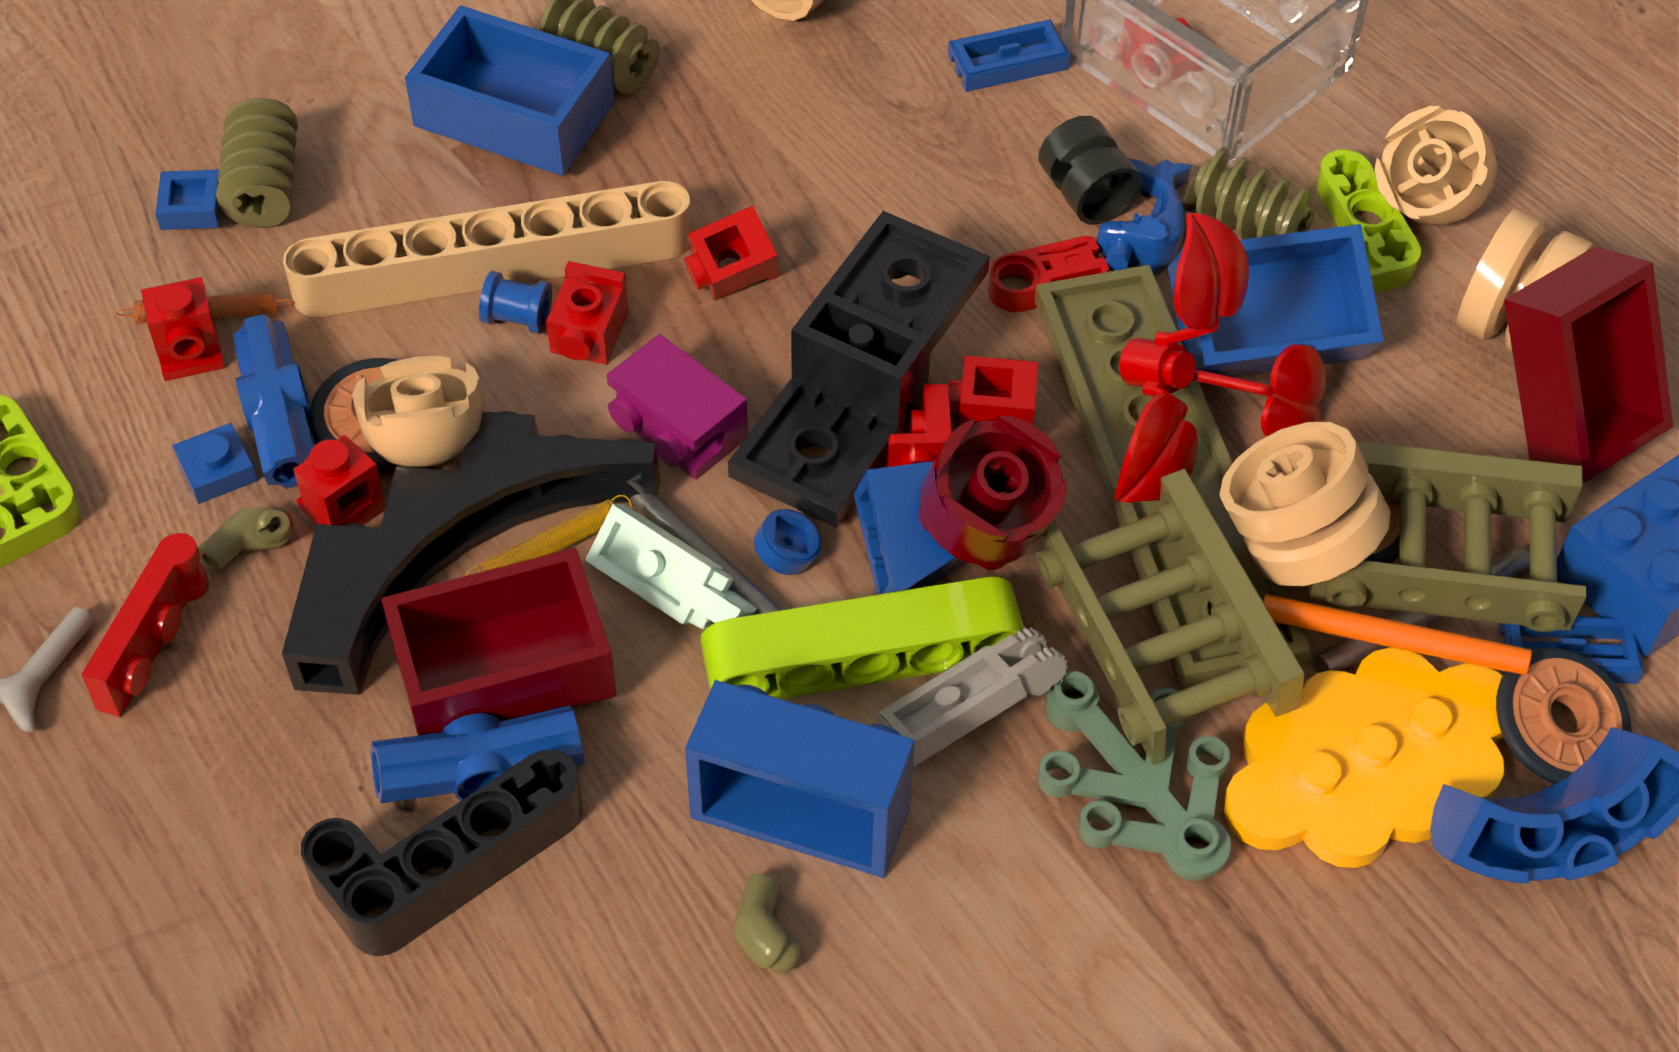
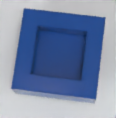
M219 169L161 172L156 206V218L160 230L219 228L221 208L218 206L216 198Z
M232 423L172 445L177 461L198 504L257 481L254 467Z

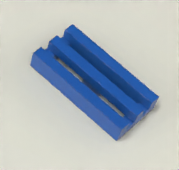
M1051 19L949 41L948 57L951 63L955 62V71L958 77L963 76L962 85L966 92L1069 69L1070 54Z
M1577 616L1570 631L1555 630L1551 632H1538L1529 629L1527 626L1499 623L1500 636H1504L1505 639L1503 644L1531 649L1532 651L1542 648H1561L1573 651L1596 663L1615 683L1638 684L1643 674L1637 639L1616 618ZM1521 637H1550L1562 639L1560 640V642L1522 641ZM1586 639L1621 640V645L1587 644Z

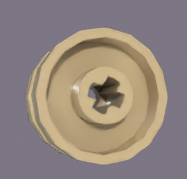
M1514 208L1496 231L1476 268L1457 315L1456 327L1478 338L1488 340L1496 335L1507 321L1505 298L1595 247L1596 244L1563 231L1553 238L1540 256L1546 239V223ZM1507 325L1504 337L1505 350L1512 353L1509 328Z
M1306 422L1281 429L1257 441L1235 459L1222 479L1219 496L1239 534L1243 535V540L1261 575L1278 585L1303 587L1331 580L1356 567L1374 552L1389 530L1391 511L1373 477L1368 473L1369 467L1356 441L1347 428L1332 422Z

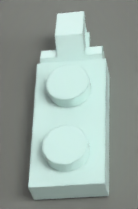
M625 504L612 505L585 559L588 563L682 625L693 624L704 630L710 626L711 622L716 623L726 619L755 615L758 608L737 593L728 590L734 578L722 571L723 567Z

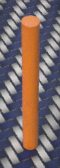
M1265 594L1263 603L1275 623L1524 676L1527 675L1529 669L1531 649Z

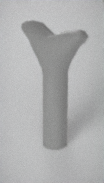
M73 607L18 672L0 679V704H4L12 720L21 730L34 733V713L40 688L94 625L95 620L84 609Z

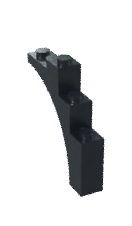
M511 411L483 412L478 432L464 447L459 471L444 470L434 466L428 468L396 466L381 528H370L356 523L343 525L316 524L282 651V657L294 690L359 695L373 655L389 630L381 598L423 587L431 577L471 547L511 526L558 510L604 503V501H611L618 495H625L630 499L635 495L641 494L627 482H637L643 488L644 494L658 495L661 481L656 443L638 442L632 439L602 440L576 438L570 435L542 436L538 435L535 415L518 414ZM620 496L616 497L612 502H629V500Z

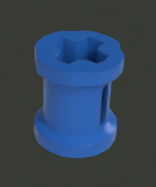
M490 271L484 281L479 304L480 321L491 325L496 320L526 325L531 333L542 334L551 310L552 285L550 282L542 280L536 285L506 280L501 272Z

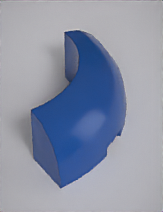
M1611 727L1603 742L1577 770L1565 780L1537 793L1507 799L1483 798L1443 784L1432 814L1430 832L1433 847L1444 859L1467 870L1493 879L1529 884V881L1564 878L1570 881L1598 873L1618 864L1617 856L1634 847L1645 837L1657 838L1679 816V753L1656 739Z

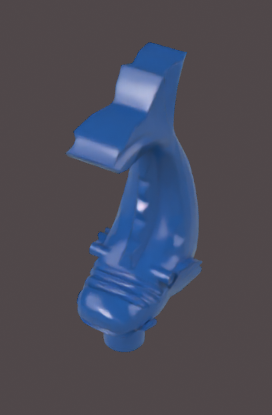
M1129 158L1142 178L1140 192L1152 195L1157 201L1154 204L1151 215L1147 217L1136 213L1134 219L1130 222L1107 221L1102 223L1097 235L1099 253L1104 255V258H1106L1105 262L1108 263L1109 270L1111 271L1127 269L1128 264L1136 265L1137 267L1150 265L1153 274H1159L1161 267L1170 264L1175 259L1183 242L1186 229V214L1176 188L1188 182L1192 165L1172 163L1167 159L1159 162L1156 166H1152L1140 160Z

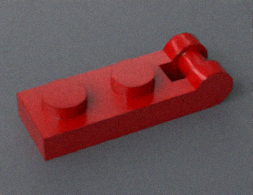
M175 533L165 537L159 543L82 672L81 676L97 711L121 718L133 695H139L146 687L151 673V664L163 643L170 642L176 635L181 621V612L187 602L201 598L208 591L209 579L204 566L200 563V552L192 536L185 533Z

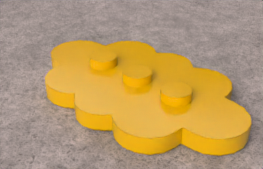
M1388 647L1373 651L1364 658L1356 674L1334 670L1315 674L1306 681L1302 689L1301 704L1298 709L1275 717L1268 703H1264L1252 712L1244 730L1242 752L1248 765L1233 775L1225 793L1223 816L1230 831L1242 842L1261 850L1277 851L1304 841L1307 847L1321 860L1336 867L1358 868L1371 864L1383 854L1389 839L1408 843L1430 840L1432 838L1430 828L1433 808L1443 784L1483 798H1494L1504 775V761L1496 744L1504 739L1497 719L1496 696L1502 675L1493 669L1467 663L1449 667L1438 672L1423 656L1411 651Z

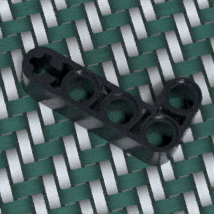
M553 749L535 752L382 854L379 853L361 829L353 822L342 818H331L318 822L305 833L301 842V856L313 891L322 905L359 950L372 956H384L394 953L570 833L580 823L583 815V801L578 768L573 759L564 752ZM500 827L506 829L497 836L486 837L481 835L484 831L491 828ZM337 858H350L348 862L339 867H325ZM444 866L449 868L445 873L438 876L427 877L423 875L433 867ZM376 906L391 907L386 913L378 917L363 916L368 910Z

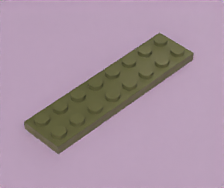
M1150 265L1037 284L1035 304L1120 527L1153 515L1154 508L1160 505V501L1123 503L1113 499L1136 423L1146 404L1153 398L1152 396L1143 395L1142 388L1129 386L1122 380L1119 370L1122 350L1133 338L1141 337L1155 340V335L1158 331L1168 333L1177 331ZM1191 381L1187 387L1171 393L1187 405L1188 412L1184 420L1193 424L1197 431L1198 450L1190 479L1262 602L1265 594L1289 598L1283 585H1278L1261 575L1243 540V535L1239 534L1219 496L1222 479L1233 463L1199 382ZM1164 538L1130 551L1140 580L1182 564L1183 554L1175 541L1168 543ZM1192 588L1150 604L1161 634L1211 615V608L1213 607L1204 591L1196 593ZM1275 623L1299 665H1307L1311 649L1302 628ZM1219 640L1170 660L1181 689L1184 690L1240 668L1242 657L1233 642L1225 644L1222 640Z

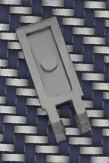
M1024 627L1021 631L1017 630L1018 632L1015 635L1011 634L991 647L989 645L983 647L881 710L878 719L881 725L893 728L902 736L915 739L913 765L915 767L988 720L995 718L1004 710L1027 697V694L1041 696L1049 691L1052 685L1057 686L1059 681H1063V676L1067 675L1066 669L1069 667L1066 663L1068 660L1064 658L1065 656L1058 649L1055 650L1053 647L1047 649V640L1037 629L1034 630L1032 627L1027 629Z

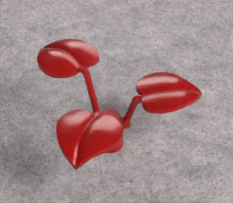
M1186 213V239L1175 276V310L1179 319L1188 328L1171 333L1158 331L1155 335V340L1141 337L1133 338L1125 345L1120 356L1119 370L1122 380L1129 386L1142 388L1143 395L1152 396L1153 398L1141 412L1127 449L1113 498L1119 502L1160 501L1161 477L1182 469L1186 470L1189 477L1191 476L1198 450L1197 431L1193 424L1184 420L1188 412L1187 405L1171 394L1187 387L1191 381L1267 396L1260 422L1261 430L1266 437L1287 427L1306 422H1320L1321 402L1325 397L1326 375L1324 363L1320 354L1314 348L1302 344H1293L1285 348L1274 362L1271 372V385L1197 370L1195 369V360L1192 354L1187 352L1182 345L1177 344L1216 332L1219 328L1220 316L1230 317L1240 310L1248 288L1249 263L1243 244L1227 225L1207 215Z

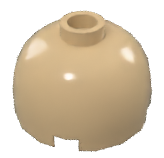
M1428 106L1406 115L1389 130L1385 137L1388 144L1383 151L1382 160L1378 157L1376 159L1375 174L1378 190L1388 204L1406 217L1425 225L1445 226L1463 220L1482 206L1494 187L1498 168L1494 145L1481 126L1470 115L1462 111L1446 110L1443 106Z
M411 357L381 366L382 378L372 382L368 387L365 376L357 382L352 397L356 417L364 438L378 456L395 465L411 468H428L431 466L442 468L464 451V447L479 430L483 414V397L479 376L475 368L466 363V372L452 368L450 357Z

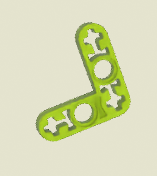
M1341 149L1327 153L1322 159L1316 183L1318 194L1338 227L1361 224L1374 293L1409 284L1415 276L1421 248L1402 214L1392 208L1378 190L1375 170L1371 163L1363 155L1352 150ZM1352 180H1353V184H1352V188H1351V185H1350L1349 181H1352ZM1359 211L1373 212L1382 219V222L1366 224L1357 220L1353 214ZM1384 250L1387 253V256H1382Z
M0 395V425L5 427L9 437L0 442V490L3 493L0 495V528L6 530L5 535L0 540V568L65 536L75 528L81 514L72 487L19 405L12 398ZM31 457L38 460L35 467L28 473L22 475L5 473L10 463L16 459ZM51 503L56 509L46 513L41 506ZM17 516H21L25 525L19 529L14 520Z

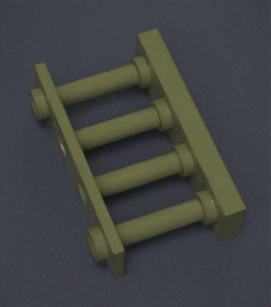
M1356 441L1369 467L1368 473L1373 477L1385 501L1400 505L1399 564L1363 560L1356 567L1331 580L1311 584L1308 589V601L1325 602L1341 609L1367 607L1522 625L1538 632L1570 631L1586 599V586L1557 582L1556 521L1566 523L1583 488L1582 466ZM1426 507L1464 512L1465 572L1426 568ZM1491 514L1522 517L1529 520L1530 580L1492 575Z
M1185 469L1161 477L1160 505L1154 508L1153 515L1071 546L1067 544L1055 519L1042 534L1043 549L1036 551V560L1040 573L1049 588L1059 587L1121 704V707L1118 708V716L1127 739L1133 746L1142 744L1152 765L1165 761L1167 725L1249 693H1252L1255 697L1263 695L1275 717L1300 708L1304 672ZM1163 538L1168 543L1175 541L1183 554L1182 564L1099 596L1094 594L1081 570ZM1191 588L1196 593L1204 591L1213 606L1211 608V615L1126 648L1122 646L1109 621ZM1219 640H1222L1225 644L1234 643L1242 657L1240 668L1156 701H1152L1137 673Z

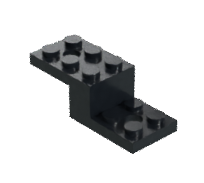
M882 211L792 328V378L728 461V477L837 528L855 503L854 493L866 470L879 468L887 458L889 436L891 434H904L910 425L911 409L922 408L923 384H928L930 353L988 274L990 256ZM909 275L916 277L921 282L914 286H900L894 283L892 279H900ZM814 444L829 450L827 455L815 459L806 458L798 452L801 448H807Z

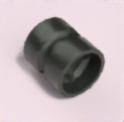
M1091 115L1069 119L1056 127L1045 138L1039 150L1038 161L1056 188L1062 191L1065 200L1080 221L1086 224H1102L1113 220L1135 202L1141 191L1142 178L1140 173L1126 154L1118 149L1115 140L1101 121Z

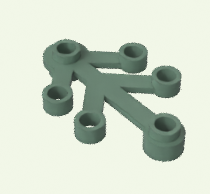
M1078 671L1066 672L1067 675L1063 676V681H1059L1057 686L1052 685L1051 689L1046 692L1044 706L1046 717L1051 724L1061 730L1082 731L1117 774L1082 768L1076 757L1071 753L1061 750L1051 751L1040 761L1038 785L1041 790L1055 798H1063L1072 794L1099 799L1083 807L1078 824V834L1081 840L1090 847L1106 848L1115 845L1162 854L1168 866L1176 875L1190 881L1205 880L1219 873L1227 864L1231 852V840L1224 826L1214 819L1219 780L1226 774L1230 760L1228 746L1221 739L1213 736L1200 737L1191 744L1186 765L1188 772L1194 778L1186 812L1169 791L1177 732L1184 726L1186 718L1166 726L1165 761L1152 765L1148 755L1146 754L1144 761L1099 708L1100 694L1096 684L1084 673ZM1160 688L1154 691L1150 698L1152 701H1156L1179 691L1172 688ZM1073 692L1083 697L1080 699H1070L1063 693ZM1209 754L1218 759L1219 763L1216 765H1206L1198 759V756ZM1062 769L1069 773L1070 777L1064 780H1057L1052 778L1048 771ZM1110 802L1146 808L1158 824L1122 819L1119 810ZM1095 818H1101L1106 820L1111 825V828L1103 831L1096 830L1088 822ZM1185 839H1199L1208 846L1202 849L1193 848Z

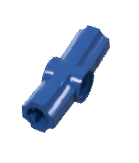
M265 314L244 319L243 326L233 334L238 366L241 372V377L236 378V385L250 431L254 432L260 463L267 485H280L288 489L298 486L293 469L306 460L315 446L307 416L311 415L310 403L299 365L294 363L284 321H275Z
M571 705L501 722L493 715L475 713L452 721L441 733L372 741L370 756L376 798H379L380 803L455 793L456 798L462 801L527 756L540 750L553 749L564 752L573 759L576 766L585 765L584 752L574 711Z

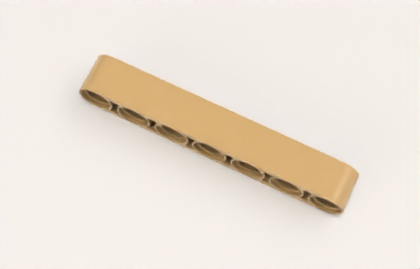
M657 181L299 240L289 246L284 253L283 265L292 301L295 302V308L306 316L325 317L481 291L490 271L501 272L506 280L529 283L565 277L564 269L568 261L613 269L667 260L681 256L690 247L688 233L691 232L690 196L687 190L678 183Z

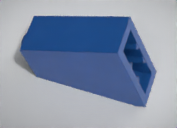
M934 461L866 470L854 493L877 595L932 586L967 563L944 550L932 535L922 527L919 521L918 511L920 508L921 487Z

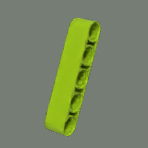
M984 577L726 619L707 627L701 634L700 644L710 690L714 681L718 680L734 686L742 684L752 685L762 689L771 697L786 699L941 673L987 645L991 647L1007 636L1015 635L1018 632L1017 630L1021 631L1024 629V624L1011 582L1001 577Z

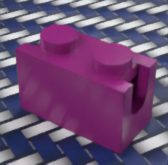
M660 333L606 374L607 384L616 391V398L608 404L609 413L615 423L628 433L634 431L648 443H656L657 455L661 460L672 467L678 465L695 480L733 451L748 436L747 399Z

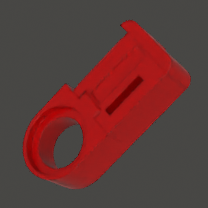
M1086 235L998 257L990 268L988 293L991 301L1003 310L1010 312L1027 311L1037 308L1035 304L1037 284L1105 273L1109 271V265L1105 262L1104 257L1098 258L1099 246L1092 236ZM1019 275L1028 279L1031 285L1025 289L1013 290L1005 287L1000 280L1006 276Z

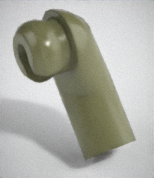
M278 507L240 509L198 547L200 558L210 569L220 572L241 551L281 547L291 537L293 529L292 518L288 512Z
M753 874L747 879L734 923L733 934L735 942L749 959L761 969L770 967L774 972L784 974L791 971L799 961L801 955L800 943L796 938L788 936L785 928L773 917L781 891L780 883L769 876Z

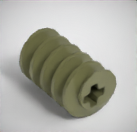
M550 0L540 23L539 31L610 53L613 88L621 94L630 95L637 93L653 74L659 59L661 49L659 43L654 39L648 41V32L645 26L638 23L630 26L627 17L620 14L613 16L610 8L601 5L596 7L593 0Z
M263 97L246 99L235 104L227 112L224 121V135L220 155L221 166L218 172L219 183L216 189L218 206L225 215L237 223L254 228H268L282 223L288 217L291 209L289 200L292 195L291 182L294 177V149L297 144L296 131L298 129L296 114L291 108L278 100Z
M1224 147L1219 149L1212 159L1207 160L1192 179L1183 202L1185 211L1196 208L1197 213L1212 218L1216 217L1217 220L1227 225L1231 230L1236 227L1237 236L1241 239L1309 231L1314 218V211L1307 207L1310 196L1308 188L1303 187L1290 199L1287 197L1290 180L1283 177L1272 189L1268 188L1267 182L1270 171L1265 167H1262L1252 179L1247 178L1250 161L1242 157L1232 169L1227 168L1230 151Z

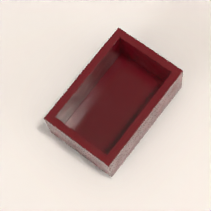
M1595 246L1504 299L1526 441L1531 461L1582 466V482H1586L1674 427L1653 262Z
M576 547L381 598L417 736L441 733L452 721L470 714H490L497 717L501 722L569 705L572 708L617 696L612 652Z

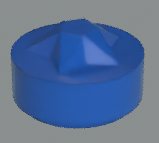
M779 509L771 512L759 526L754 536V546L759 558L770 569L785 575H796L804 572L818 556L821 549V537L816 526L806 516L794 510Z

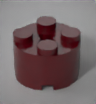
M997 416L995 420L975 422L976 418L957 427L947 438L927 472L920 492V508L918 513L922 527L932 535L944 550L954 557L979 565L987 570L1003 568L1006 564L1028 553L1059 513L1067 493L1066 478L1063 480L1062 471L1058 463L1060 455L1054 443L1036 426L1013 416Z

